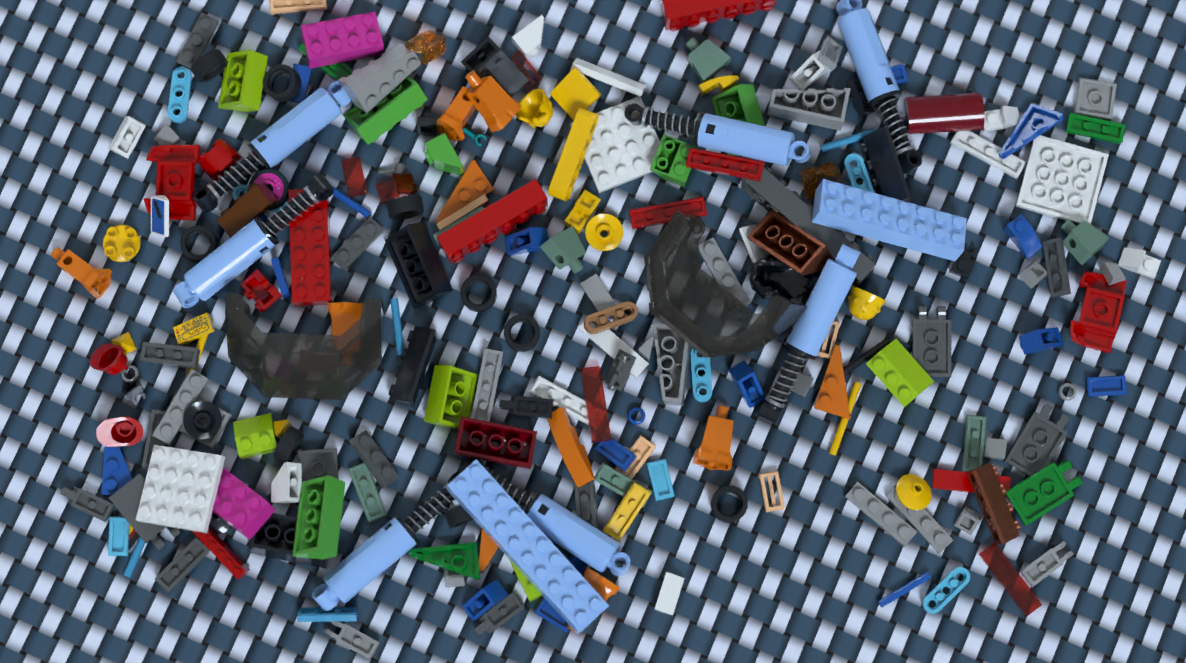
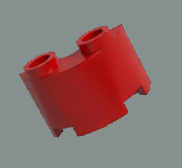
M221 139L213 143V148L208 153L204 152L199 157L201 162L200 168L214 181H217L218 176H223L224 171L243 157L227 141H222Z
M258 269L240 284L244 288L242 293L249 301L253 299L256 302L254 306L261 313L282 297L280 292Z

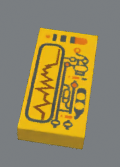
M204 313L173 327L178 345L180 346L215 331L209 313Z

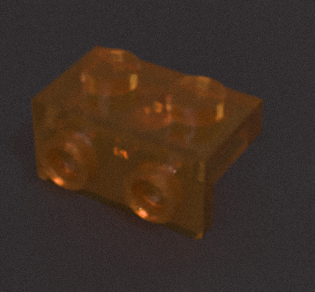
M427 30L406 41V49L421 53V64L425 65L444 55L446 51V37Z
M824 163L821 167L817 168L807 167L804 171L799 172L806 199L813 197L818 174L835 176L838 178L837 183L842 184L840 169L835 163Z

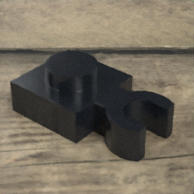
M965 243L963 255H960L953 262L950 273L964 279L969 278L975 263L970 258L977 252V247H974L972 252H967V243Z

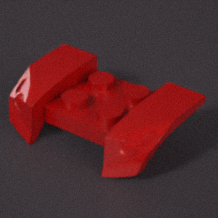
M200 145L152 146L146 158V161L157 163L155 196L165 195L168 198L169 220L195 221L196 202L193 201L192 194L194 192L195 164H199ZM143 198L147 212L151 215V199Z
M1085 271L1079 283L1080 288L1086 289L1079 322L1071 320V339L1073 342L1086 348L1111 353L1125 298L1124 291L1127 280L1109 285L1103 274Z

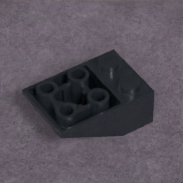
M489 36L461 61L469 72L474 70L480 78L491 75L510 97H513L529 82L527 77Z

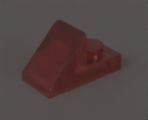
M412 173L392 175L393 179L375 184L381 203L418 192Z

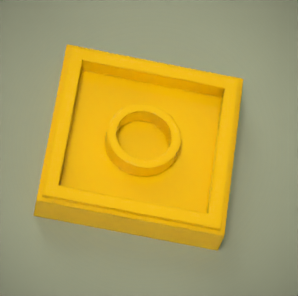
M574 67L550 93L573 120L580 108L587 110L602 95L577 67Z

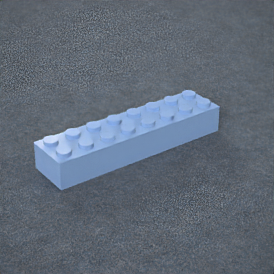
M823 179L815 190L812 223L956 261L964 251L967 218Z

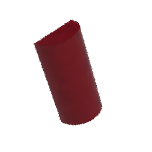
M981 93L904 98L907 131L909 134L983 130L985 112Z
M461 416L454 455L531 469L537 431Z

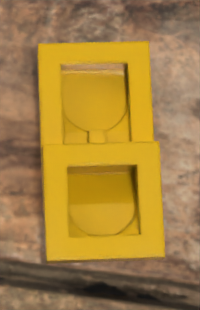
M733 75L717 77L700 84L698 91L702 96L717 87L721 92H724L737 85L739 78Z
M584 190L563 224L567 227L573 226L575 231L580 234L601 199Z

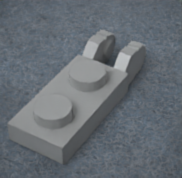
M1064 541L1053 549H1049L1020 571L1031 587L1063 565V562L1074 554L1072 551H1068L1061 558L1057 556L1056 552L1066 545Z
M339 621L331 622V624L342 628L339 635L330 629L325 628L323 631L335 638L337 642L371 660L380 644L378 641L346 623L344 625Z

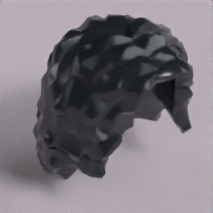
M771 254L758 260L750 269L751 275L749 280L752 290L756 291L762 299L767 298L773 303L776 301L783 303L788 300L798 299L799 296L807 293L809 290L810 279L808 274L800 275Z

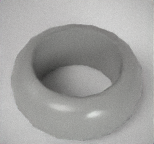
M127 365L128 369L135 370V376L132 379H127L125 377L127 370H122L121 376L125 382L132 383L138 379L139 371L135 366Z
M1064 383L1060 386L1058 392L1063 400L1069 401L1074 399L1076 396L1074 385ZM1064 387L1072 389L1071 397L1064 396L1062 392Z

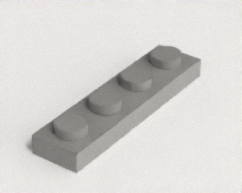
M714 237L696 247L733 313L748 306L751 302Z
M484 348L471 415L472 419L491 421L504 353L502 351Z
M190 369L151 436L166 445H170L183 423L185 411L195 402L208 378Z
M859 482L845 496L846 499L903 547L917 533L914 528Z
M896 487L886 496L938 554L953 541L925 509L911 510L905 507L896 495Z

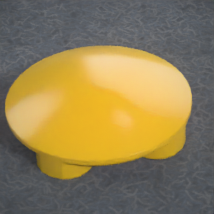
M117 225L108 228L103 239L105 255L116 262L131 260L140 249L139 234L128 225Z

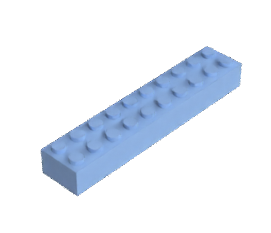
M477 459L447 485L446 490L577 634L583 631L609 606Z

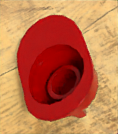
M104 344L92 354L90 365L95 370L116 375L122 370H128L126 365L128 359L123 352V347L114 344Z
M120 416L101 422L97 427L96 436L97 440L106 447L131 446L140 442L144 430L138 420L130 416Z

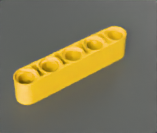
M582 108L577 111L548 190L549 196L563 201L569 200L598 123L599 115L597 113Z

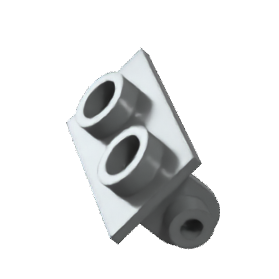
M619 349L604 382L608 385L607 388L614 391L617 389L622 391L637 357Z

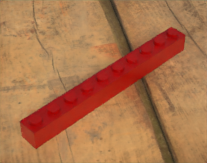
M208 527L207 533L192 531L237 579H241L250 570L210 527Z

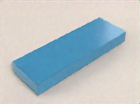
M300 607L297 620L298 622L357 621L358 607H334L329 611H324L321 607Z

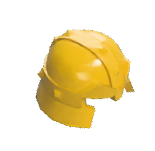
M535 89L521 99L519 102L521 108L516 113V117L519 120L525 121L535 129V126H547L553 116V107L545 91Z
M851 286V294L848 296V308L856 319L870 320L881 312V307L886 303L884 299Z

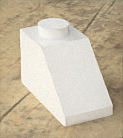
M542 15L512 36V43L525 59L533 58L540 52L544 29V17Z
M820 51L812 54L790 77L800 90L807 89L829 70L827 66L818 60Z
M284 462L271 483V503L288 504L299 502L302 463Z

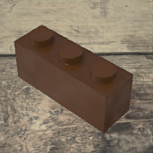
M265 183L252 184L247 188L248 192L244 196H239L235 199V204L231 208L228 207L221 213L222 216L217 221L230 238L257 216L261 217L278 201Z

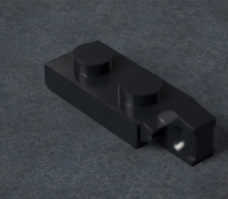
M515 395V397H511V401L500 400L499 408L509 410V414L514 416L552 419L554 400Z

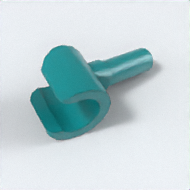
M465 127L462 129L464 133L475 140V145L478 147H482V144L477 141L478 138H482L484 141L487 140L482 134L476 135Z

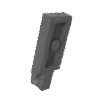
M63 487L60 492L61 495L69 498L67 503L71 504V506L104 522H107L114 508V504L81 488L75 487L71 491Z
M512 592L482 615L479 619L481 624L474 631L478 636L486 630L490 634L525 607L514 592Z

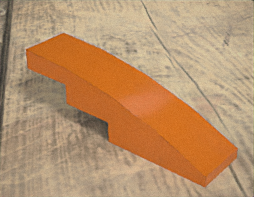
M560 407L553 411L552 419L547 420L561 456L577 487H581L595 478L585 446L580 444L576 429L570 424L566 409Z

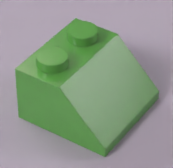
M445 133L425 143L426 150L423 152L429 165L433 164L435 169L462 176L464 174L463 165Z

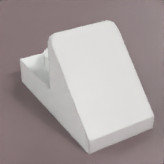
M1004 105L998 110L984 111L983 132L1016 127L1020 121L1018 107Z
M1124 248L1118 266L1154 279L1161 260L1145 255V250Z

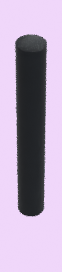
M887 337L843 368L845 375L880 352L892 342L891 338Z

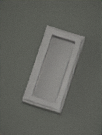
M827 36L823 42L818 60L833 71L837 67L842 46Z
M597 274L580 283L597 312L616 305Z

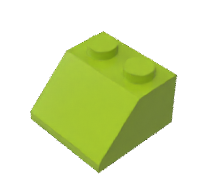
M271 413L233 422L236 446L241 459L275 452L278 441L274 433Z

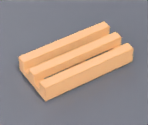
M833 321L832 325H835L829 353H825L828 334L818 356L831 359L840 325L838 321Z
M778 471L759 474L766 513L784 510L785 505ZM771 476H775L780 506L776 505ZM764 477H767L772 507H769Z

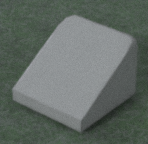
M167 124L154 138L159 145H176L181 141L179 136Z
M1035 260L1019 276L1030 288H1033L1047 276V271Z
M1104 263L1100 269L1109 285L1126 280L1117 263Z
M652 336L638 349V353L648 362L654 339Z
M800 373L797 374L798 380L793 382L794 387L790 388V391L805 397L814 378Z
M986 438L984 457L1004 460L1007 440Z
M965 506L954 526L971 535L980 522L982 515Z
M444 569L446 588L465 586L464 575Z

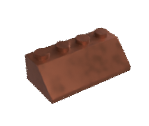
M771 210L747 236L748 240L800 275L820 271L825 266L827 260L832 258L825 244L774 210Z
M987 463L967 471L966 473L994 543L1002 545L1020 536L1018 532L1021 530L1019 523L1012 517L1013 508L1010 502H1006L1004 497L1006 491L1003 484L998 482L997 477L999 474L995 465L992 466L991 463Z

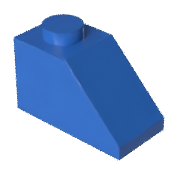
M1022 214L1003 229L1026 259L1042 248L1033 227Z
M529 227L506 236L505 243L508 256L541 250L540 246L549 240L547 228Z
M1058 327L1037 329L1019 336L1020 346L1024 354L1038 353L1063 346Z
M745 360L728 369L735 386L749 408L765 400L766 397L758 379Z
M496 579L482 588L462 607L474 622L506 598L508 593Z

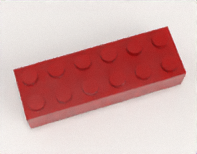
M662 0L661 13L665 30L677 31L683 26L695 27L706 21L707 23H714L720 18L732 19L738 14L750 15L757 10L768 11L775 7L776 0Z
M534 179L438 235V245L449 263H458L465 258L464 255L471 252L473 254L481 249L480 246L486 242L487 244L494 242L497 239L496 236L502 233L505 235L511 232L515 225L519 223L522 225L530 220L529 217L532 215H540L545 212L546 207H548V198L537 180Z
M304 189L288 190L289 203L292 201L291 198L295 199L298 197V193H303ZM329 199L319 201L318 204L314 202V207L309 206L308 212L303 211L302 216H297L296 221L290 222L291 289L294 307L321 306L332 303Z

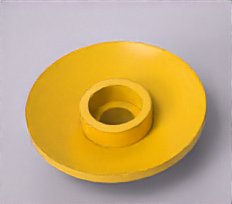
M599 214L591 218L587 223L585 236L589 245L594 249L610 251L615 249L622 241L623 227L616 217L610 214ZM606 231L608 235L606 237H602L601 232Z
M906 474L896 483V495L905 507L911 510H922L931 502V489L928 483L920 476Z

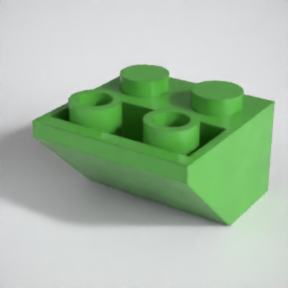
M664 134L650 170L668 182L685 187L692 168L686 167L689 149L699 148Z

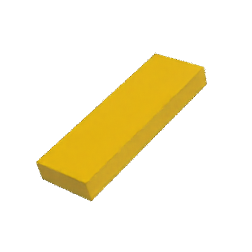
M633 482L603 528V532L620 541L651 492Z

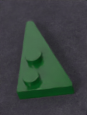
M477 542L409 550L410 557L480 580Z

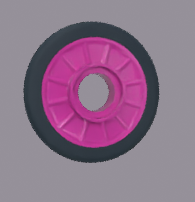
M260 170L254 174L249 182L248 187L254 183H265L266 185L271 184L273 186L272 193L278 201L269 210L279 208L288 197V181L278 170Z

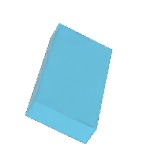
M666 459L647 463L655 500L659 501L675 497Z
M110 517L108 556H129L130 524L124 517Z

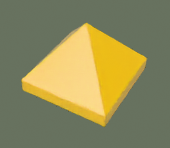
M129 332L111 340L114 345L123 347L125 354L137 349Z
M288 420L273 421L275 436L281 439L286 429L292 426V424Z

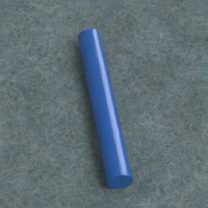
M332 186L334 189L333 196L366 218L370 217L371 211Z
M925 572L880 599L878 604L881 608L931 579L930 574Z

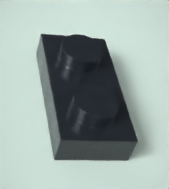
M851 77L847 79V88H851L850 95L858 115L873 113L874 109L869 107L859 78Z

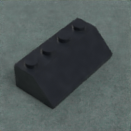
M888 125L863 136L860 148L862 153L866 154V166L873 175L871 179L873 188L877 189L880 195L908 202L911 195Z
M424 222L408 224L385 240L413 309L439 300L453 291Z
M415 326L413 331L410 330L407 341H409L408 348H404L401 359H403L402 366L397 367L395 373L396 383L395 385L392 384L388 395L391 396L392 402L414 408L438 337L435 329Z
M273 513L251 538L249 543L250 554L327 569L329 558L312 559L292 556L297 524L296 517Z

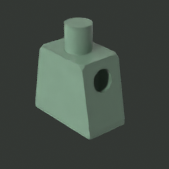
M693 37L686 43V46L692 51L687 56V61L701 84L710 80L730 63L731 57L709 39L700 44Z
M1068 219L1061 226V229L1068 234L1063 241V245L1081 265L1085 264L1109 239L1108 236L1087 221H1082L1076 227Z
M573 226L553 236L540 246L558 269L561 270L569 265L573 273L576 274L584 268L578 259L586 251Z

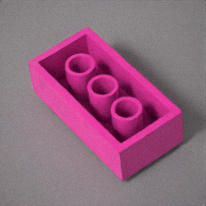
M375 12L301 25V37L309 69L383 54L384 44Z
M223 468L212 512L250 540L273 514L275 509L268 501Z

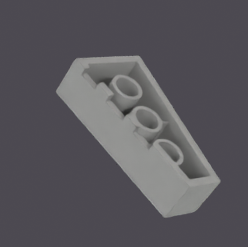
M400 43L381 54V58L369 61L367 66L360 70L357 68L351 72L350 76L342 77L338 80L353 104L368 113L422 63L412 49Z
M827 88L826 90L773 89L767 115L841 131L851 88H844L843 90H835V88Z
M652 323L662 400L666 405L684 406L692 329L690 326Z

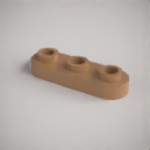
M624 302L590 314L584 321V329L589 334H598L629 323L636 318L638 308L632 302ZM628 311L630 315H626L624 312ZM611 317L613 321H608L607 318ZM593 323L596 325V327L593 328L590 326V324Z

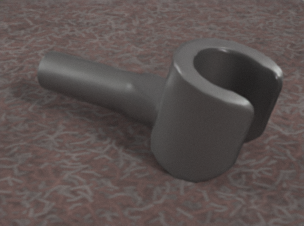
M396 163L395 169H380L378 173H391L403 176L406 166L402 163Z

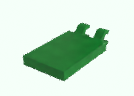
M1064 460L1058 466L1055 462H1052L1006 491V497L1025 526L1073 497L1074 493L1072 490L1083 484L1079 476L1073 477L1068 482L1063 477L1062 473L1073 467L1069 460Z

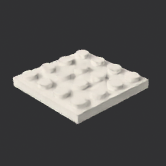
M640 96L597 113L599 115L598 123L584 159L599 193L653 172L650 170V167L660 145L655 129H651L650 125L647 127L633 125L624 115L625 108L629 104L636 103L645 108ZM639 111L632 112L631 118H637Z
M1038 136L1032 142L1016 207L1065 221L1069 219L1072 223L1080 224L1082 221H1087L1091 224L1109 154L1045 136Z
M154 445L136 521L207 533L225 457L217 454Z

